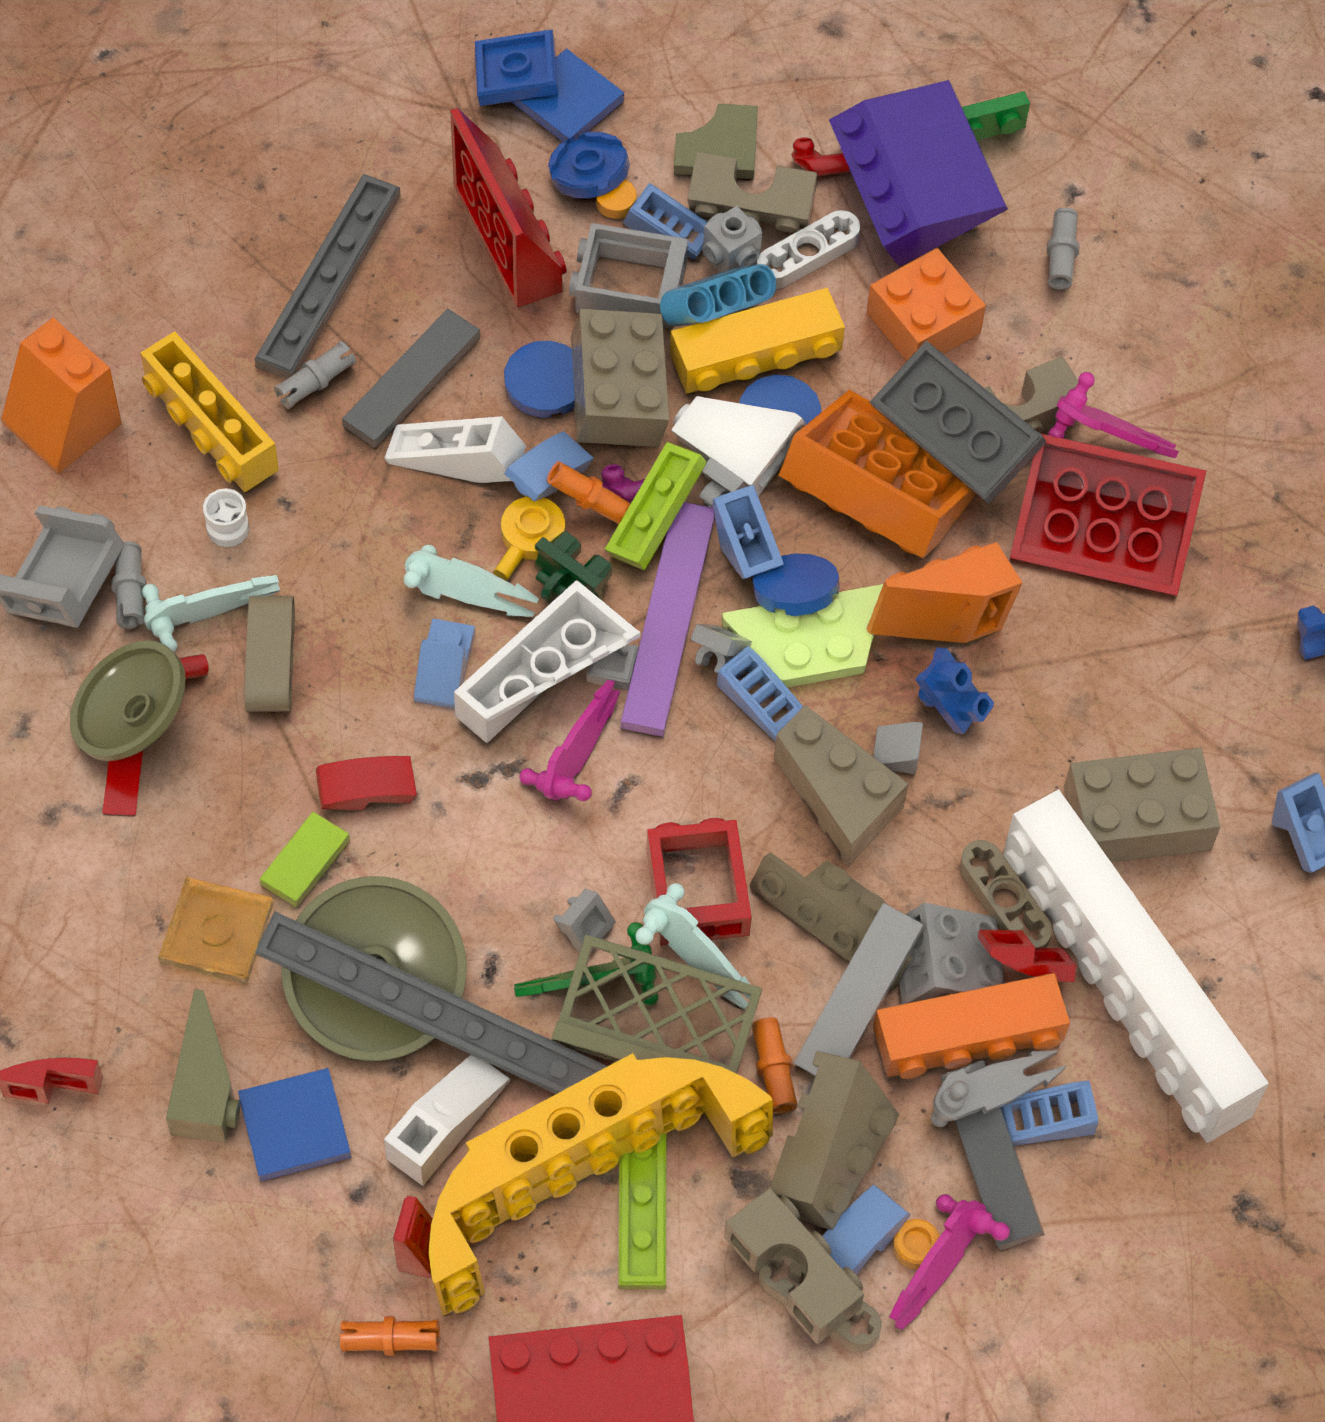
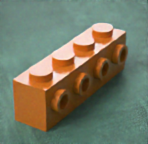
M1055 973L878 1009L876 1010L873 1030L887 1078L900 1075L903 1079H911L923 1075L927 1069L945 1066L946 1069L952 1070L967 1066L974 1059L989 1057L991 1060H1002L1014 1055L1017 1050L1032 1047L1036 1051L1052 1049L1065 1040L1070 1021Z

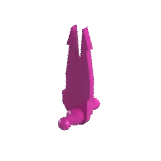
M1090 372L1081 373L1076 387L1070 389L1066 396L1059 398L1057 402L1059 409L1055 415L1057 421L1054 427L1049 430L1048 435L1064 439L1067 428L1073 426L1077 420L1097 431L1100 429L1164 456L1176 459L1179 453L1178 450H1175L1176 445L1158 435L1149 433L1100 409L1085 405L1088 400L1086 393L1095 382V377Z
M607 680L593 694L594 699L574 724L562 746L555 748L549 758L547 770L537 773L531 768H526L520 772L519 779L522 784L536 786L537 790L544 793L547 799L558 801L561 798L568 799L571 796L579 801H587L591 798V788L586 784H575L573 778L576 774L580 773L608 717L611 718L620 691L612 689L615 681Z
M948 1194L940 1195L937 1198V1209L951 1215L944 1223L945 1230L925 1256L905 1291L902 1289L889 1315V1318L897 1321L894 1325L895 1327L903 1330L921 1313L920 1309L949 1277L964 1256V1250L977 1233L980 1235L989 1233L998 1241L1006 1240L1009 1237L1010 1229L1008 1225L993 1220L992 1214L987 1212L984 1204L976 1200L970 1202L961 1200L957 1202Z

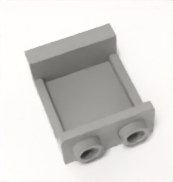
M38 506L35 515L43 525V529L16 576L10 577L0 574V603L7 613L78 628L125 544L114 529L113 522L101 514L93 513L86 515L73 512L61 506L56 507V509Z

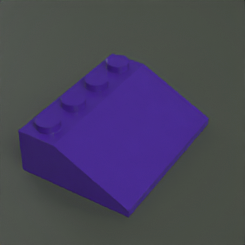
M949 80L867 99L829 119L882 245L899 267L1008 210Z

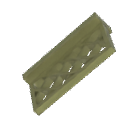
M585 935L563 1008L551 1039L567 1048L613 1062H617L633 1053L637 1060L663 1057L695 1059L721 1066L737 1074L762 988ZM592 948L611 953L619 969L594 981L587 968ZM619 956L634 961L623 966ZM642 964L654 966L663 983L639 995L627 972ZM663 969L678 975L668 980ZM585 973L590 985L579 990ZM623 975L634 998L610 1010L598 987ZM687 977L699 980L707 996L683 1009L672 985ZM707 983L723 988L712 993ZM667 989L678 1012L654 1024L642 1001ZM594 990L605 1013L589 1022L571 1017L576 999ZM732 990L749 995L750 999L746 1012L727 1022L716 999ZM711 1002L723 1025L698 1037L686 1014ZM638 1004L650 1027L633 1036L622 1033L613 1016ZM682 1017L693 1041L678 1049L666 1046L658 1029ZM609 1019L614 1030L598 1024ZM742 1022L738 1038L736 1039L731 1028ZM726 1031L735 1047L730 1064L727 1065L711 1060L702 1043ZM653 1032L658 1043L642 1038ZM697 1046L703 1057L686 1051Z

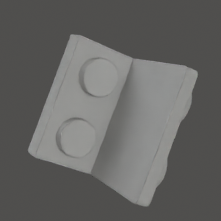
M925 902L905 914L924 924V929L910 952L912 960L899 982L902 1004L936 998L943 993L956 994L1005 983L1002 963L990 956L978 939L979 929L997 930V923L994 917Z

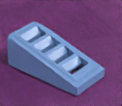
M649 183L630 208L622 224L631 230L685 239L691 230L698 232L699 234L693 243L688 241L687 257L695 260L702 251L704 225L707 224V221ZM650 209L655 213L651 216L646 211ZM662 216L669 219L666 225L659 221ZM677 223L684 226L679 234L672 230Z
M750 646L744 648L718 671L717 687L775 742L777 733L803 707L766 662ZM747 672L749 673V674H748L746 677H744L741 681L738 680V679H740L743 675H745ZM759 682L762 687L751 695L748 690ZM773 695L776 699L763 709L760 704ZM783 707L788 709L789 712L776 723L771 719Z
M1089 1080L1026 1093L1012 1103L1001 1107L1014 1146L1094 1135L1098 1126V1115ZM1077 1102L1080 1116L1073 1118L1070 1103ZM1051 1106H1059L1062 1121L1054 1122ZM1033 1108H1039L1043 1125L1035 1127L1032 1113ZM1021 1110L1024 1130H1016L1012 1111Z

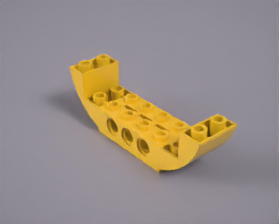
M632 1053L466 1142L468 1153L451 1173L439 1196L431 1223L429 1243L430 1267L442 1315L445 1316L452 1311L454 1313H462L472 1308L479 1301V1297L485 1294L478 1260L468 1245V1241L476 1243L487 1238L494 1231V1227L510 1218L512 1220H519L526 1217L536 1208V1204L551 1196L559 1198L568 1194L577 1186L578 1181L593 1173L595 1175L607 1173L618 1164L619 1157L627 1152L630 1154L634 1150L636 1153L649 1150L659 1142L660 1135L663 1133L667 1134L674 1129L682 1131L691 1127L700 1119L703 1113L706 1114L733 1158L744 1151L746 1154L754 1153L763 1148L769 1142L770 1137L773 1136V1099L748 1079L721 1066L695 1059L670 1057L637 1060Z

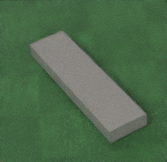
M885 903L882 904L794 1061L796 1066L816 1076L819 1067L812 1065L816 1051L852 1058L876 1015V1010L881 1006L924 929V924Z

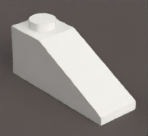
M502 416L398 424L391 438L385 461L395 466L476 483L511 481L504 473L510 465L524 455L526 445Z

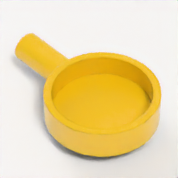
M523 497L512 502L505 509L501 519V536L508 550L494 569L493 574L508 581L523 558L529 560L537 559L538 551L535 550V544L542 537L551 542L565 531L564 515L554 502L546 498L534 502L529 497Z

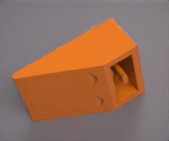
M997 542L984 547L972 546L958 556L947 560L935 559L921 569L907 574L905 572H898L887 578L883 583L866 629L869 634L967 643L1002 630L1021 588L1022 581Z

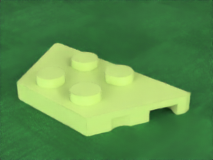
M883 584L839 592L833 595V602L828 607L813 614L790 616L785 615V610L775 608L774 613L764 609L762 606L722 613L721 622L723 628L751 640L750 647L766 662L786 687L864 674L874 634H869L866 628Z

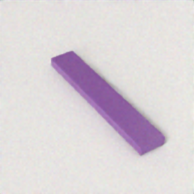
M684 502L667 531L624 706L621 729L664 737L715 521L714 508Z

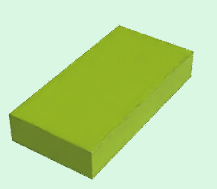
M312 811L260 877L261 886L298 908L349 843V833Z

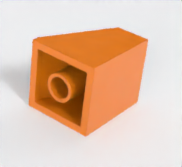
M52 317L20 342L1 418L2 423L59 474L122 424L110 367Z

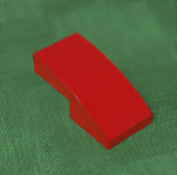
M411 756L356 758L327 763L316 768L321 809L364 810L369 802L412 803L417 796Z
M979 929V941L990 956L1002 964L1033 977L1055 973L1056 979L1059 982H1075L1077 965L1064 948L1035 949V946L1022 930Z
M48 1058L28 1061L0 1070V1089L3 1097L49 1104L53 1087L99 1095L103 1080L98 1060L84 1058Z

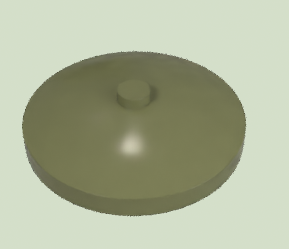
M381 876L350 879L336 884L319 894L303 909L295 920L460 998L463 997L467 976V963L460 932L447 910L434 897L409 882ZM281 967L284 993L294 1017L316 1042L340 1056L368 1062L389 1061L410 1055L435 1039Z

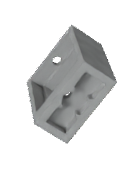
M591 223L588 239L581 238L578 246L577 262L582 263L580 272L573 271L570 279L569 296H575V313L578 314L579 309L661 314L660 302L664 293L682 286L687 265L688 239ZM599 257L664 267L659 297L653 298L592 287ZM662 317L663 328L672 329L673 326L669 325Z

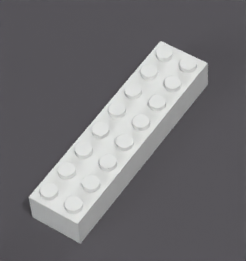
M1060 790L1014 813L1003 856L1015 873L1020 876L1039 907L1053 923V931L1059 943L1064 948L1069 947L1079 960L1078 967L1084 979L1089 984L1095 983L1104 996V1005L1110 1016L1116 1021L1121 1020L1130 1033L1131 1045L1136 1053L1142 1058L1147 1057L1156 1070L1155 1076L1161 1089L1167 1095L1173 1094L1180 1104L1182 1116L1187 1126L1194 1133L1199 1132L1205 1142L1209 1143L1252 1118L1269 1084Z

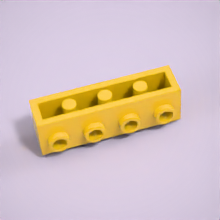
M827 287L722 316L707 322L672 330L670 335V356L686 394L698 390L709 391L723 383L738 379L748 380L759 373L777 368L787 369L805 360L816 357L827 358L842 350L845 325Z
M175 331L140 353L144 376L141 377V380L148 393L153 398L159 396L167 404L166 409L172 420L178 426L184 424L190 430L191 438L201 453L207 454L209 452L216 460V466L220 474L227 482L235 481L245 493L279 471L275 442Z

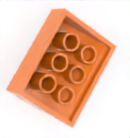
M849 389L794 434L778 476L789 481L796 489L808 492L827 503L832 510L844 513L862 523L867 530L881 534L897 543L905 552L924 558L942 541L976 494L874 409L869 400Z

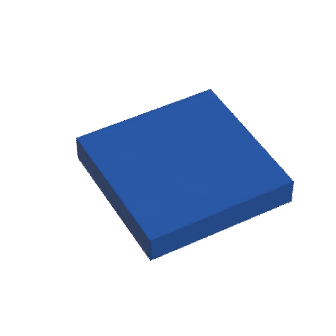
M553 29L475 41L477 97L480 106L559 94Z
M566 48L556 57L559 94L512 101V103L559 140L564 142L568 139L569 143L579 139V134L591 130L624 102V92Z
M329 1068L238 1091L260 1182L351 1158Z

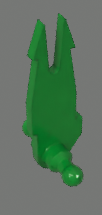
M639 922L631 923L627 928V934L631 939V948L652 954L650 945H641L636 940V932L643 925ZM628 958L620 959L623 966L634 961ZM615 960L587 967L594 981L619 969ZM642 964L627 972L628 975L633 974L634 981L640 985L642 993L654 988V981L657 978L654 966ZM574 970L514 984L515 996L541 994L547 991L569 988ZM585 973L580 986L590 984ZM656 993L642 1002L647 1006L655 1005L659 995Z

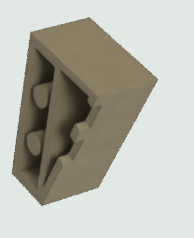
M816 1051L812 1065L819 1068L810 1094L802 1093L797 1107L804 1109L796 1136H787L770 1188L779 1198L785 1196L795 1205L800 1214L799 1221L833 1230L842 1213L847 1209L850 1199L864 1175L869 1171L872 1161L883 1142L892 1131L899 1113L860 1061Z

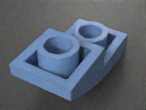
M562 431L525 453L510 465L504 474L515 483L516 489L521 494L535 502L557 492V488L547 483L548 473L556 462L560 461L581 473L586 471L594 458L567 433Z
M873 1184L841 1215L834 1229H828L822 1237L830 1246L832 1251L830 1256L842 1269L846 1266L857 1275L876 1250L882 1252L911 1214Z

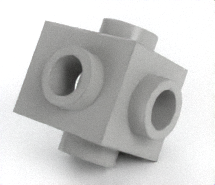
M738 206L725 213H718L704 225L703 255L720 273L730 269L755 265L761 252L762 229L753 217H747Z

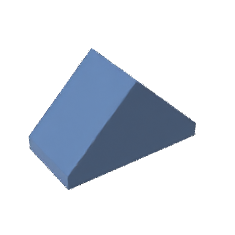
M754 485L727 493L712 500L720 549L743 580L784 565Z

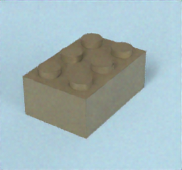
M579 309L571 335L577 442L659 447L669 422L662 314Z
M1202 748L1070 763L1064 784L1067 802L1110 862L1212 850L1220 830V823Z

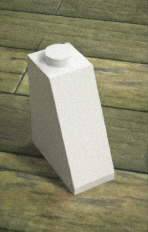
M696 396L690 405L685 404L678 411L674 418V427L671 430L679 442L692 451L701 454L705 460L708 461L712 457L743 479L747 486L754 485L759 496L782 466L794 434L806 424L802 417L796 413Z

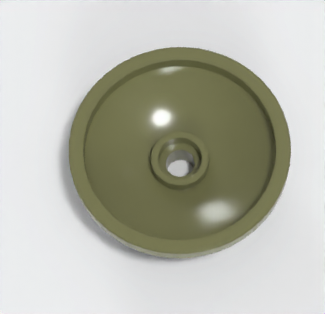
M138 641L115 650L100 661L81 684L72 705L70 729L76 744L89 756L103 761L124 759L152 745L171 725L182 703L185 690V671L179 657L162 643Z

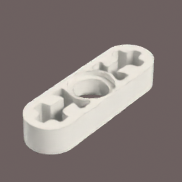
M843 210L834 211L761 252L757 259V265H772L774 269L771 270L776 278V290L782 289L852 250L859 240L860 222L851 212ZM838 228L840 231L834 234V229ZM849 230L847 235L841 231ZM809 243L815 245L819 249V253L814 256H804L798 252L797 248L802 244ZM782 266V271H781V272H778V271L775 269V268H779V267Z

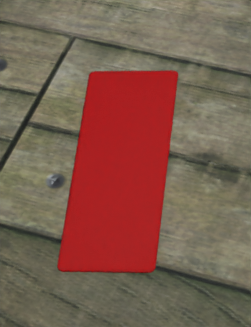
M143 751L124 759L108 761L103 814L136 815Z

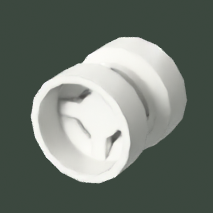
M227 488L218 489L210 493L203 504L209 538L213 543L222 547H233L242 543L249 533V522L244 498L237 491Z

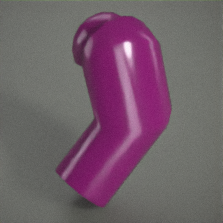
M616 464L604 467L601 472L602 486L632 503L645 480L642 479L634 482L625 477L622 467Z

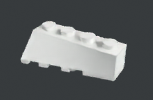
M576 580L454 691L455 717L483 741L488 743L543 691L638 639L641 633Z

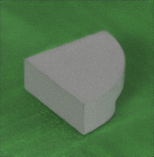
M625 645L591 664L587 672V682L603 685L607 680L615 681L613 687L629 690L639 646Z

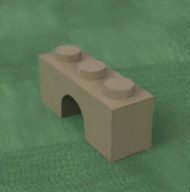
M696 152L688 194L689 209L695 210V214L711 219L718 213H725L738 206L747 217H753L758 224L759 221L775 224V228L783 232L796 233L799 231V228L803 229L809 226L817 187V172L777 166L772 185L762 193L750 194L740 189L736 183L738 171L736 158Z
M1062 356L1026 371L1021 394L1027 403L1019 406L1003 404L1038 433L1043 434L1054 427L1057 421L1055 415L1059 409L1057 407L1059 398L1066 396L1070 389L1075 388L1078 379ZM990 386L985 387L988 392L995 396Z
M769 1187L726 1221L724 1239L754 1273L767 1263L778 1259L791 1261L801 1269L805 1279L788 1294L786 1310L818 1345L861 1310L864 1293L862 1292L863 1285L850 1268L845 1266L842 1269L830 1256L832 1254L830 1246L818 1232L813 1231L810 1233L799 1221L800 1214L795 1205L785 1196L779 1198Z

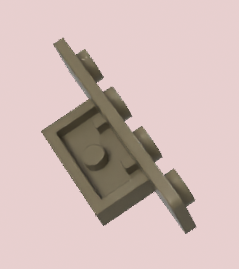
M768 853L763 857L750 883V888L849 962L880 907L885 903L879 895L867 890L852 879L846 871L834 866L828 860L804 877L777 856ZM910 954L908 955L905 963L903 964L900 972L898 973L889 991H892L898 986L901 978L903 977L907 967L909 966L912 960V956Z

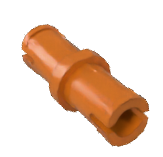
M560 461L556 462L548 473L547 483L575 499L578 507L583 510L590 508L617 524L621 522L631 504L603 487L602 481L597 477L591 476L588 478Z
M776 1017L759 1019L752 1024L759 1061L756 1063L757 1073L763 1077L766 1092L773 1099V1114H784L794 1111L798 1105L790 1070L794 1066L791 1056L786 1054L778 1019Z
M385 1316L384 1321L348 1322L346 1320L341 1322L340 1329L344 1331V1334H340L341 1352L384 1351L385 1356H395L396 1351L439 1350L440 1343L437 1341V1338H440L439 1320L396 1321L395 1316Z

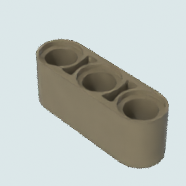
M249 596L244 686L246 712L291 711L295 631L294 596Z

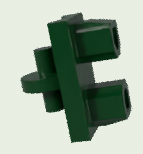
M563 531L551 542L542 537L535 544V550L538 551L535 567L540 570L535 579L544 585L541 592L542 600L551 604L576 580L602 600L603 587L612 576V565L602 556L594 554L584 566L580 564L575 558L581 553V544L577 538L567 531Z

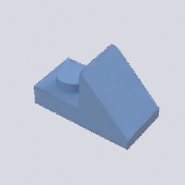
M432 619L428 638L421 642L414 702L455 709L454 691L464 682L475 638V626Z
M1316 772L1277 792L1272 817L1274 827L1289 831L1302 869L1310 873L1325 866V787L1320 774Z

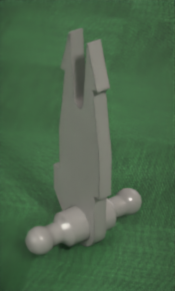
M1058 1050L1031 1051L1028 1057L991 1064L968 1074L964 1068L952 1072L946 1076L933 1099L934 1111L931 1114V1121L937 1127H944L949 1121L958 1120L980 1110L985 1114L1008 1105L1042 1083L1046 1087L1067 1066L1026 1076L1023 1071L1058 1053Z

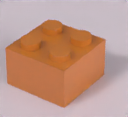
M936 248L870 284L866 313L907 362L925 341H928L942 354H945L979 335L982 330L986 305L941 251Z

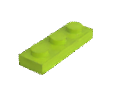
M666 442L604 549L610 557L642 570L646 569L707 463L701 454Z

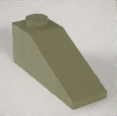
M194 989L166 1121L170 1135L226 1143L229 1127H237L241 1103L240 1100L234 1098L231 1081L204 990Z

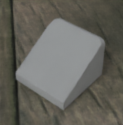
M909 722L878 726L873 757L891 771L916 774L923 723Z

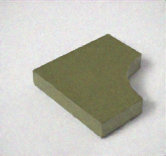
M718 103L715 115L705 126L692 132L676 133L674 174L692 175L696 152L736 158L738 167L736 178L754 179L758 106Z

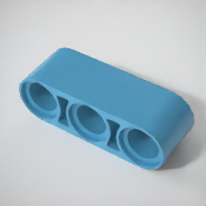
M764 264L730 269L665 292L661 298L660 311L663 319L671 326L707 322L769 300L776 290V278L773 271Z

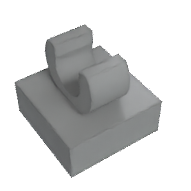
M710 457L702 470L703 475L710 483L705 486L699 497L704 500L703 503L708 507L714 508L712 501L714 498L748 486L743 479Z
M696 624L691 637L692 641L703 645L696 653V664L708 666L711 656L715 653L718 659L714 670L716 673L732 659V656L735 657L744 648L751 646L752 643L747 638L718 625Z
M586 888L578 897H570L567 900L570 907L563 916L556 914L553 917L561 932L567 935L575 949L579 952L581 951L585 935L602 939L616 923L599 894Z

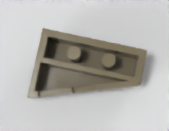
M806 705L777 733L774 752L775 761L802 801L806 800L818 818L819 826L825 834H829L841 852L840 857L846 866L849 867L904 808L908 783Z

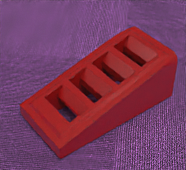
M408 1195L403 1200L393 1236L396 1265L399 1272L432 1278L429 1243L433 1218L417 1197Z

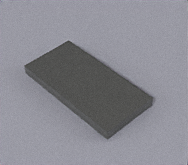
M928 341L924 342L869 402L874 409L988 505L1047 442L1040 433Z

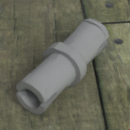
M1059 208L1055 211L1052 238L1047 243V254L1050 257L1048 284L1050 287L1058 290L1071 287L1074 259L1079 255L1080 247L1076 240L1078 213L1071 208Z
M340 341L317 359H311L303 363L301 370L274 386V392L277 397L285 395L290 391L289 395L280 400L282 405L287 409H291L310 393L327 387L329 385L328 382L332 378L356 364L353 353L340 359V356L349 351L350 348L343 341Z
M127 541L124 542L125 545L115 561V576L112 578L111 587L113 593L116 594V622L122 628L132 629L138 627V624L142 625L144 623L142 588L146 585V579L142 576L141 546L135 542Z

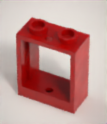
M708 818L699 824L680 825L668 822L660 824L656 828L647 829L646 851L653 899H657L660 895H666L667 893L662 853L726 846L735 903L684 909L698 921L696 926L710 940L750 936L752 915L737 820L725 821L722 818ZM658 933L660 946L668 945L669 941L662 934Z

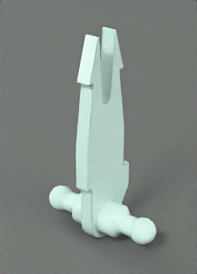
M425 545L420 551L413 552L405 562V585L409 588L418 587L423 594L440 599L441 595H445L467 604L506 611L507 616L533 617L535 612L496 594L502 593L537 603L539 598L517 583L514 586L478 566L459 559L452 558L450 561L437 556L436 548L432 545Z
M277 575L251 578V581L218 587L186 597L182 594L164 601L159 599V589L156 585L152 583L146 584L142 588V596L147 601L145 607L146 615L144 616L146 628L151 630L153 635L158 637L162 644L175 652L178 645L172 636L174 626L186 622L191 624L248 604L249 596H271L280 591Z
M679 883L671 884L667 889L666 895H660L657 899H652L644 908V926L639 928L635 935L638 943L641 945L650 944L653 941L654 934L660 933L669 941L668 946L689 966L750 984L746 977H741L719 948L696 926L698 921L686 909L677 906V901L681 900L685 894L682 885ZM714 985V986H715L717 989H719V990L723 988V987ZM732 990L722 995L744 1010L748 1005V1002L739 992ZM743 994L746 998L750 999L749 995Z

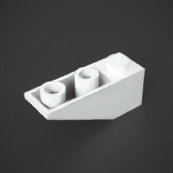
M470 1055L416 1101L385 1137L386 1159L424 1186L507 1086L510 1078L489 1063Z

